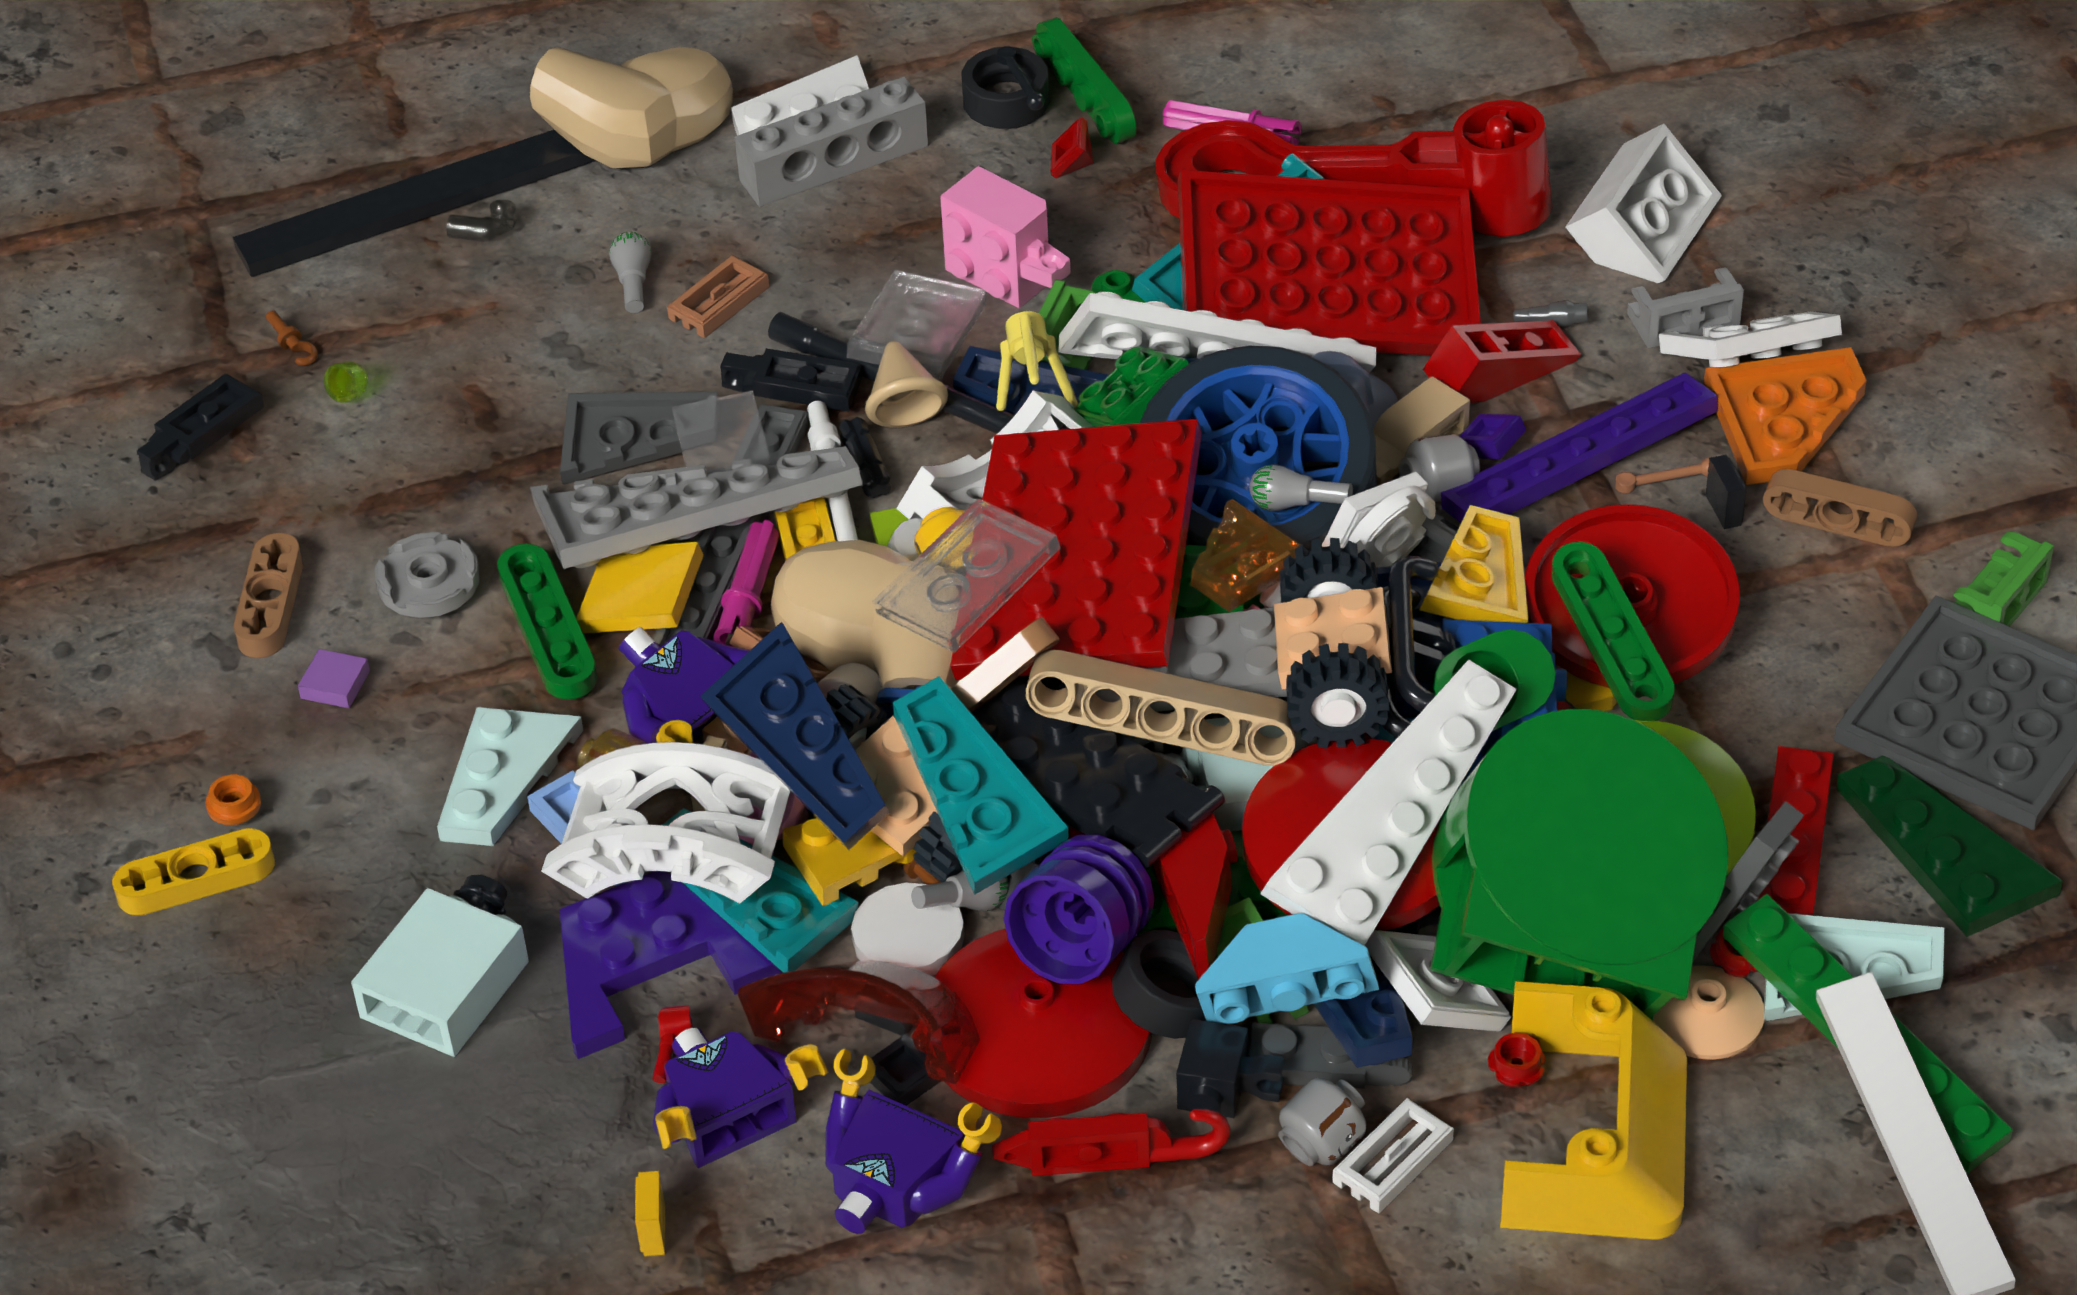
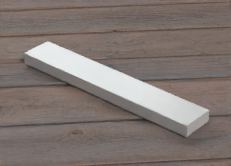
M1869 972L1818 989L1816 991L1817 1003L1950 1294L1996 1295L2014 1289L2015 1277L1873 973Z

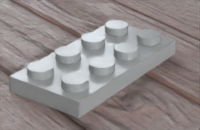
M1274 607L1175 619L1168 666L1144 668L1275 698L1287 697V690H1282L1278 675ZM1101 689L1095 692L1101 700L1106 702H1115L1121 699L1115 691L1110 689ZM1156 701L1150 704V707L1156 712L1175 710L1170 703L1165 701Z

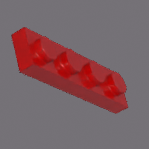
M1778 746L1768 822L1785 801L1801 812L1804 817L1791 833L1792 836L1799 840V843L1778 868L1777 874L1758 897L1760 899L1768 894L1787 913L1813 916L1834 753Z

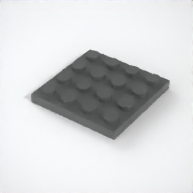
M1935 595L1836 725L1834 741L1873 759L1884 755L1918 779L2034 831L2077 770V655Z

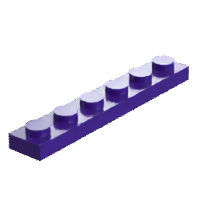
M1685 372L1474 475V479L1466 484L1441 492L1442 509L1460 523L1470 505L1509 515L1717 412V395Z

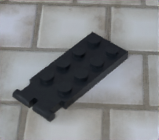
M1017 678L972 714L1063 822L1086 835H1101L1121 843L1132 850V853L1138 857L1144 868H1148L1182 839V832L1179 828L1186 832L1192 831L1225 802L1223 793L1217 787L1210 785L1205 790L1196 787L1183 779L1181 767L1120 733L1053 719L1036 713L1029 706L1026 699L1028 682L1021 678Z

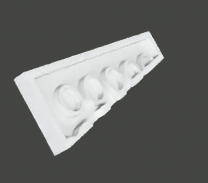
M1112 292L1090 293L1059 334V353L1118 359L1123 351L1133 347H1145L1177 357L1200 359L1220 350L1252 345L1282 347L1310 356L1324 351L1342 352L1351 356L1368 374L1376 366V347L1361 345L1351 338L1330 339L1314 336L1311 332L1304 329L1283 330L1267 327L1262 322L1252 319L1236 321L1220 318L1215 313L1205 310L1189 312L1173 309L1166 303L1159 301L1142 303L1126 300Z
M1468 660L1274 873L1260 894L1291 914L1304 913L1365 946L1517 689L1471 660Z

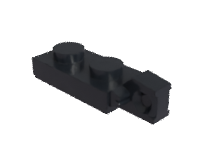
M767 348L763 355H755L754 357L726 352L720 365L721 384L724 388L757 397L806 405L813 401H822L826 404L827 408L848 412L862 380V366L859 363Z
M228 374L222 375L154 424L155 433L149 438V442L137 450L141 473L156 481L174 471L177 463L181 465L188 463L190 459L195 458L264 408L262 394Z

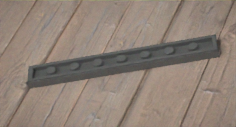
M760 404L734 461L752 459L753 464L769 466L776 465L779 458L785 454L797 453L809 426L808 411ZM770 511L751 516L746 522L739 525L726 526L722 524L702 530L697 542L704 554L678 627L657 629L653 636V639L660 646L682 630L689 631L696 637L713 641L715 630L718 628L723 612L721 598L723 593L731 587L750 525L753 522L763 523L764 520H767Z

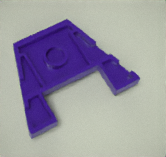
M666 871L651 872L644 875L642 880L626 882L560 909L571 1036L574 1054L577 1059L625 1040L623 1025L608 1001V996L709 955L712 956L734 995L781 976L780 969L694 892L681 882L671 881V875Z

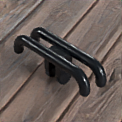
M1418 556L1404 557L1397 561L1390 571L1389 586L1383 587L1392 673L1386 674L1389 711H1387V722L1382 726L1396 739L1412 721L1407 720L1397 709L1395 685L1402 698L1413 708L1422 712L1436 694L1426 690L1417 679L1425 682L1432 681L1434 684L1435 672L1445 656L1455 650V641L1451 633L1413 620L1412 609L1418 606L1420 597L1417 591L1411 589V578L1433 580L1439 572L1436 562Z

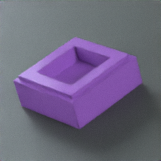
M318 649L298 684L300 698L350 708L370 672L368 659Z

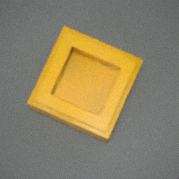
M659 1171L638 1172V1177H636L635 1223L640 1251L644 1253V1256L665 1255V1202Z

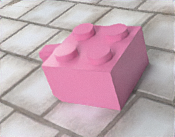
M977 166L940 196L945 270L957 278L964 279L985 290L993 297L1000 298L1020 309L1045 287L1052 288L1055 280L1061 281L1071 274L1070 258L1048 243L1045 199L980 166Z

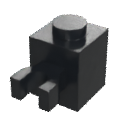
M1191 1019L1176 1073L1177 1109L1185 1111L1210 1109L1219 1112L1224 1117L1235 1118L1241 1091L1248 1092L1263 1100L1279 1102L1284 1085V1077H1281L1284 1057L1275 1055L1249 1057L1248 1028Z

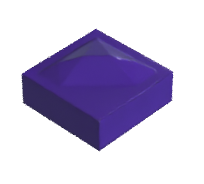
M1479 414L1460 437L1475 449L1478 458L1501 459L1523 435L1526 428L1521 416Z

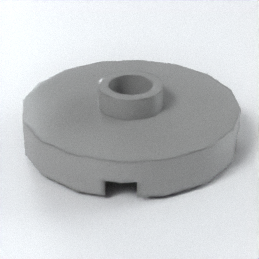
M419 533L401 539L388 548L389 555L382 562L379 559L375 566V582L378 595L388 608L400 615L415 618L441 616L456 610L472 598L480 583L477 555L467 542L460 538V543L449 540L448 534Z

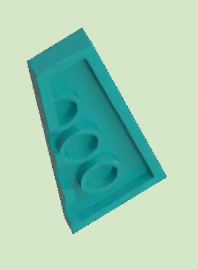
M940 676L893 702L894 717L974 895L1068 840V826Z
M683 808L662 825L669 826L675 819L684 814L691 813V811ZM739 838L741 845L752 849V844ZM774 856L771 858L775 861L771 878L740 904L715 891L683 883L787 977L853 922L855 911L858 909V901L839 892L838 900L823 907L800 871Z

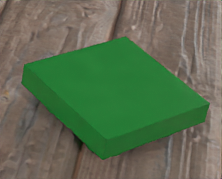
M1133 347L1125 351L1116 360V369L1105 380L1094 382L1083 390L1079 396L1080 403L1074 410L1094 427L1139 424L1149 401L1166 380L1187 366L1189 362L1185 358L1145 347Z

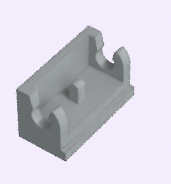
M1723 267L1714 270L1720 283L1711 284L1710 287L1699 290L1676 293V295L1652 300L1643 286L1632 288V294L1637 302L1628 304L1627 315L1647 348L1660 345V333L1677 331L1679 334L1702 336V327L1740 325L1744 293L1741 284H1737L1730 271Z

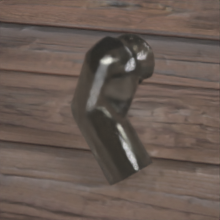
M495 200L490 204V216L477 218L451 214L447 221V236L449 238L487 242L514 228L518 219L514 217L516 206L509 200Z

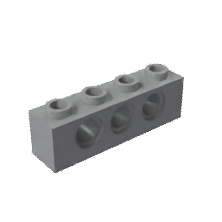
M902 77L735 136L739 181L757 205L761 207L927 147L925 101L907 79Z

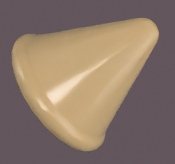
M891 341L885 346L871 395L866 401L865 412L872 422L880 426L901 428L916 425L929 420L943 409L948 399V391L946 386L941 381L935 379L901 343Z

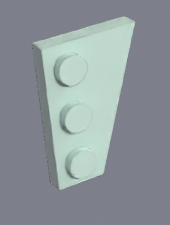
M477 707L437 825L440 841L494 846L527 804V793L542 775L549 776L558 764L557 755L567 742L574 744L583 732L581 716Z
M1788 913L1853 977L1872 972L1884 999L1941 988L1944 961V927ZM1765 978L1764 1022L1802 1015Z

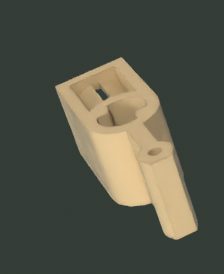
M1431 376L1388 408L1380 416L1373 429L1376 440L1377 486L1390 482L1399 473L1400 461L1405 458L1408 446L1415 439L1443 434L1460 436L1469 426L1470 399Z

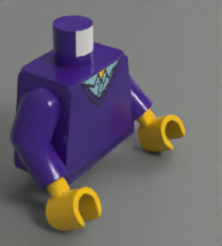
M642 627L635 629L623 640L618 648L635 666L622 689V703L630 735L646 744L664 742L694 743L703 735L702 729L717 717L700 696L750 650L696 637L685 630L678 632L660 646Z
M686 1029L672 1043V1049L677 1057L670 1059L664 1066L667 1084L657 1091L653 1129L660 1137L663 1149L670 1148V1143H676L685 1138L693 1162L697 1168H700L796 1123L792 1085H796L798 1090H803L808 1086V1079L815 1075L824 1076L829 1072L816 1045H804L785 1055L760 1044L752 1045L739 1032H729L709 1042L700 1029Z
M842 1049L834 1059V1070L837 1076L843 1080L841 1091L834 1092L825 1131V1164L833 1174L835 1194L842 1200L835 1210V1217L840 1225L852 1233L862 1234L877 1216L899 1227H907L912 1225L922 1214L931 1213L958 1201L963 1196L982 1157V1153L978 1150L981 1143H991L1000 1136L1002 1130L1000 1119L990 1113L985 1119L984 1125L976 1131V1122L981 1117L983 1109L982 1106L976 1103H969L959 1113V1130L870 1089L862 1097L858 1095L859 1089L873 1079L875 1064L865 1054L860 1071L853 1076H849L847 1070L851 1061V1051Z

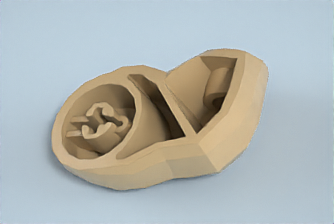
M557 47L549 49L539 60L530 86V100L532 108L584 155L610 168L647 167L674 151L699 143L719 127L730 113L733 103V87L724 65L710 53L695 48H670L648 53L617 65Z
M863 540L818 544L806 547L786 559L775 578L771 610L775 626L781 622L784 624L800 654L820 662L832 671L841 665L852 662L864 664L879 675L882 689H915L916 686L921 687L938 676L941 677L950 689L961 681L955 680L950 667L965 587L958 575L928 564L911 561L887 546Z

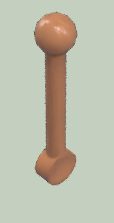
M1711 457L1703 459L1701 464L1636 476L1630 472H1621L1615 478V488L1621 493H1630L1638 485L1699 474L1707 477L1709 458Z

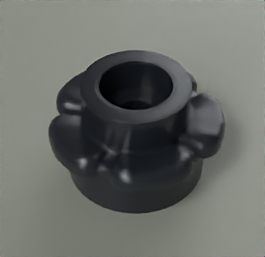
M470 875L466 878L460 890L454 891V896L464 899L471 906L494 915L506 914V910L503 907L507 891L503 885L490 877Z

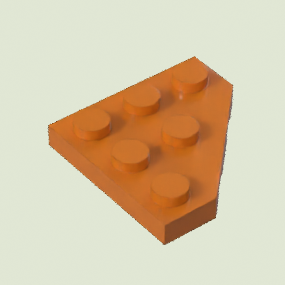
M1852 347L1744 362L1727 367L1705 368L1704 375L1705 387L1717 395L1716 414L1746 485L1769 482L1772 475L1782 469L1802 471L1863 398L1867 381Z

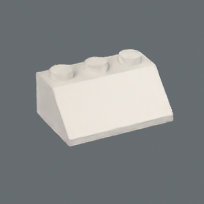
M1662 124L1622 145L1565 227L1594 263L1660 283L1666 280L1722 195L1667 126Z

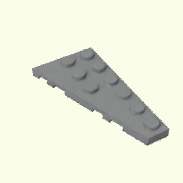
M845 446L785 454L779 458L776 465L769 466L753 464L752 459L732 461L733 470L707 473L705 465L627 474L620 479L618 485L613 486L595 484L594 479L575 481L574 491L549 493L548 485L530 487L540 519L563 569L569 567H589L598 563L601 558L619 553H639L648 549L651 544L672 538L677 540L689 539L699 534L701 530L722 524L726 526L739 525L746 522L751 516L768 511H788L797 507L800 502L818 497H838L845 494L850 488L861 486L862 480L859 466Z

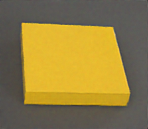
M699 543L650 545L648 549L639 553H619L601 558L576 617L582 633L631 631L642 627L644 630L678 627L704 556Z

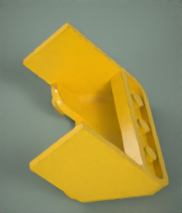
M1515 981L1511 1033H1524L1532 1036L1540 1044L1541 1050L1545 1052L1619 1057L1617 1130L1590 1128L1575 1134L1567 1146L1566 1165L1505 1160L1500 1228L1650 1240L1671 1236L1681 1225L1684 1208L1687 1057L1685 1051L1629 999L1616 990L1603 987Z

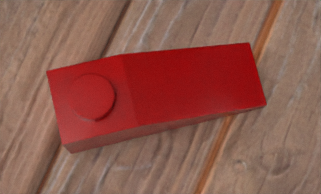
M1554 320L1452 325L1422 370L1429 378L1431 376L1470 399V403L1490 400L1570 365L1579 359L1581 353Z
M1213 813L1190 832L1179 828L1182 832V839L1151 864L1198 980L1215 961L1232 890L1230 863L1238 861L1237 850L1231 831L1229 829L1221 831Z

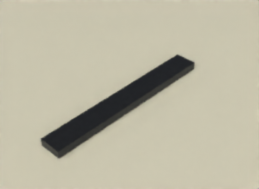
M554 129L234 236L235 250L250 276L254 277L596 160L584 155Z

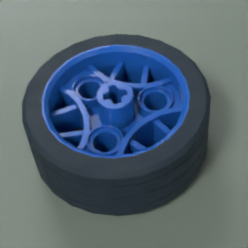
M1249 345L1220 350L1193 361L1166 380L1149 401L1140 423L1198 419L1202 437L1196 472L1204 469L1214 472L1208 475L1196 474L1186 545L1247 548L1245 587H1265L1272 578L1280 576V570L1284 569L1285 559L1288 555L1295 558V549L1303 544L1310 551L1312 550L1311 540L1320 538L1322 544L1342 505L1311 501L1310 505L1294 506L1288 510L1268 511L1261 509L1255 504L1250 494V482L1258 469L1266 465L1277 464L1299 474L1311 476L1315 481L1351 483L1353 495L1377 486L1376 440L1370 414L1359 394L1335 369L1310 355L1286 348ZM1230 421L1234 422L1222 429L1212 431V429L1221 426L1225 423H1228ZM1279 426L1290 428L1281 432L1273 431V428ZM1304 461L1337 462L1339 465L1338 467L1305 472L1303 469ZM1217 512H1223L1238 517V520L1232 522L1216 517Z

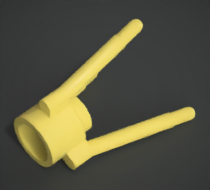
M1023 311L1011 316L1006 321L1005 326L1007 339L1000 343L1002 359L997 390V410L1003 411L1006 408L1013 359L1027 365L1029 381L1031 384L1036 385L1040 380L1038 362L1043 359L1044 355H1047L1064 398L1076 407L1078 401L1058 355L1055 337L1047 334L1043 316L1032 311Z

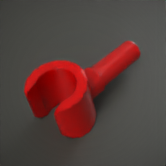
M689 1005L665 1007L659 1011L660 1049L652 1080L656 1083L663 1084L666 1082L664 1066L672 1059V1043L674 1039L684 1030L693 1028Z

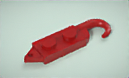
M1193 1109L1190 1111L1189 1116L1194 1121L1210 1124L1213 1129L1203 1135L1171 1137L1170 1130L1165 1123L1157 1118H1148L1147 1113H1112L1106 1116L1069 1119L1055 1117L1042 1121H1029V1129L993 1144L992 1153L995 1160L1031 1169L1032 1176L1150 1168V1163L1192 1160L1216 1153L1229 1140L1231 1127L1226 1117L1210 1109Z

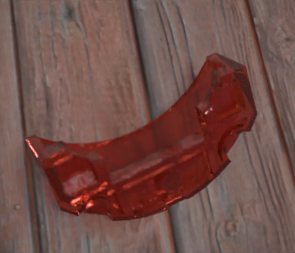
M852 961L790 971L760 979L738 990L739 1000L754 1036L772 1041H779L786 1033L784 1025L793 1020L802 1018L805 1025H817L829 1005L915 1024L917 1027L911 1037L915 1048L927 1053L924 1064L929 1077L952 1084L958 1082L980 1041L973 1018L956 993L927 973L889 962Z

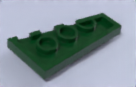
M1882 755L1838 774L1837 791L1966 937L2060 896L2063 880L1890 758Z

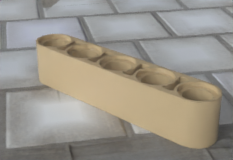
M1050 650L1042 653L1035 659L1026 687V699L1029 706L1036 713L1053 719L1262 765L1284 763L1291 757L1295 749L1297 732L1291 726V718H1288L1287 702L1271 696L1062 650ZM1056 677L1064 682L1066 687L1061 690H1052L1042 684L1041 679ZM1101 689H1110L1115 691L1121 699L1115 702H1106L1101 700L1095 692ZM1156 701H1165L1170 703L1175 708V711L1169 714H1160L1154 711L1150 704ZM1211 713H1220L1226 716L1230 722L1223 726H1215L1208 723L1204 717ZM1266 725H1274L1281 728L1285 733L1277 738H1269L1264 736L1259 729Z

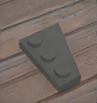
M718 391L568 393L560 467L562 484L716 444L720 406Z
M1786 801L1756 836L1726 877L1724 889L1716 908L1707 922L1697 932L1693 962L1729 918H1734L1759 899L1758 896L1779 871L1778 868L1799 843V840L1792 836L1791 833L1804 815Z

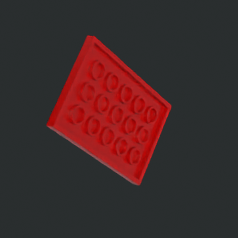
M1180 170L1178 202L1184 311L1205 310L1215 313L1220 318L1236 321L1252 319L1272 328L1283 330L1304 329L1311 332L1314 336L1330 339L1351 338L1361 345L1376 347V352L1429 356H1432L1452 325L1481 324L1469 189Z
M1198 419L994 435L950 664L955 680H962L1021 630L1041 617L1046 620L1060 638V641L1051 650H1062L1139 668L1168 666L1202 437ZM1032 666L1019 676H1029Z

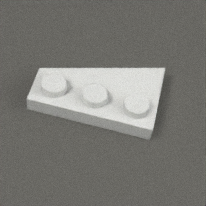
M858 55L731 107L737 136L760 126H766L797 115L800 112L840 100L845 96H851L868 90L869 87Z
M1804 312L1750 321L1751 330H1748L1746 325H1715L1702 327L1703 336L1679 334L1677 331L1660 333V352L1662 354L1708 359L1710 367L1733 366L1740 363L1739 356L1751 354V358H1770L1781 355V347L1792 345V349L1795 350L1823 346V338L1842 335L1840 315Z

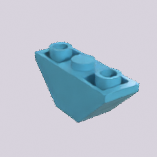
M1298 913L1245 925L1196 982L1195 988L1206 1020L1214 1023L1231 1024L1243 1021L1248 1017L1266 1013L1294 1011L1304 1005L1333 999H1351L1361 993L1379 990V985L1367 947L1304 913Z

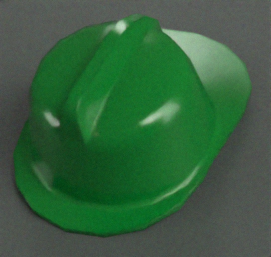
M1507 629L1493 632L1457 648L1445 656L1435 672L1434 690L1437 695L1468 660H1471L1517 689L1493 730H1496L1533 713L1545 704L1554 688L1556 672L1551 654L1540 640L1527 632Z

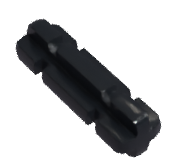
M855 417L851 421L845 419L839 427L842 432L840 437L844 447H847L859 466L862 480L861 486L864 493L870 498H875L879 494L887 495L891 490L889 484L890 476L886 467L882 465L884 462L873 437L868 434L870 431L865 420L860 417Z

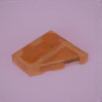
M1231 499L1224 507L1223 519L1219 527L1213 528L1207 539L1206 550L1200 553L1192 568L1191 585L1230 612L1279 582L1280 570L1284 569L1285 559L1288 555L1295 558V549L1300 545L1240 503Z

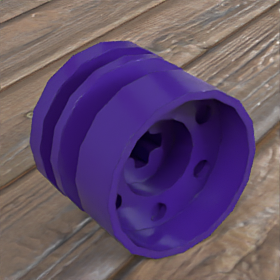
M1076 835L1060 843L1042 861L1040 866L1034 868L1016 886L1008 897L1004 914L1008 941L1020 960L1039 976L1059 984H1082L1098 977L1151 919L1155 900L1151 879L1138 857L1121 843L1101 835Z

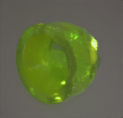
M343 361L331 365L325 372V389L328 395L337 402L345 403L355 400L367 390L369 381L367 372L358 363Z

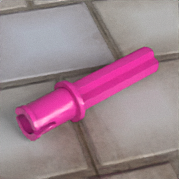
M1171 100L1167 102L1162 115L1164 126L1178 130H1187L1202 123L1232 120L1256 124L1294 145L1299 144V139L1281 133L1301 135V123L1299 120L1264 116L1257 109L1251 113Z
M764 520L763 523L753 522L750 525L731 587L723 593L721 598L723 612L718 628L714 633L713 639L715 642L725 644L729 633L734 634L736 627H751L753 618L758 617L761 613L763 604L760 596L780 535L779 531L773 527V522L769 520Z

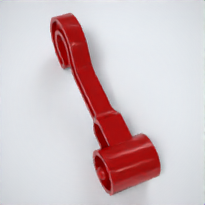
M1497 100L1484 102L1468 109L1459 116L1453 131H1414L1401 141L1391 145L1301 146L1289 143L1273 132L1251 122L1224 120L1202 123L1180 132L1165 143L1155 159L1161 203L1172 216L1179 218L1178 178L1180 170L1208 172L1237 170L1246 174L1278 176L1284 171L1281 169L1283 161L1291 153H1294L1328 180L1469 189L1472 229L1484 235L1505 237L1523 234L1540 226L1548 219L1553 209L1544 116L1534 106L1521 101Z

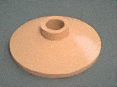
M1705 965L1692 966L1687 998L1681 1000L1672 997L1653 1017V1022L1683 1048L1686 1056L1705 1060L1729 1058L1747 1050L1759 1038L1765 1020L1764 1003L1758 991L1750 982L1743 977H1734L1726 974L1723 968Z

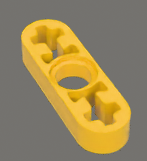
M246 828L128 862L115 872L112 885L118 905L124 912L137 916L146 915L261 881L274 869L275 858L269 837L261 830ZM252 853L254 857L243 859L242 855ZM224 859L225 867L219 868L218 861ZM192 865L208 867V870L202 876L194 879H186L180 876L184 869ZM169 875L170 883L164 884L162 877ZM145 884L146 888L135 891V886Z

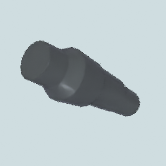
M1569 300L1552 302L1545 306L1516 309L1513 312L1514 322L1554 320L1559 327H1570L1575 323L1588 322V303H1573Z

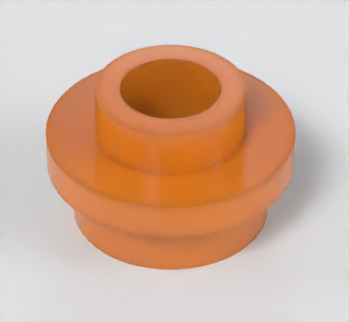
M238 774L222 776L212 783L205 804L208 815L213 821L223 825H237L250 820L257 814L261 807V797L258 788L248 778Z

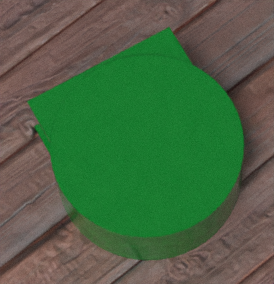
M1591 709L1552 711L1535 716L1508 731L1494 744L1456 791L1442 814L1436 829L1432 851V868L1441 914L1430 971L1514 995L1515 981L1610 988L1623 994L1652 1021L1654 1015L1672 997L1685 1000L1688 994L1697 932L1710 918L1719 902L1728 869V840L1724 820L1713 792L1694 764L1665 737L1635 720L1610 712Z

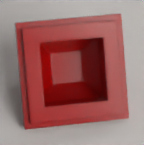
M1083 117L1077 119L1052 143L1050 171L1051 176L1056 179L1094 164L1087 120Z

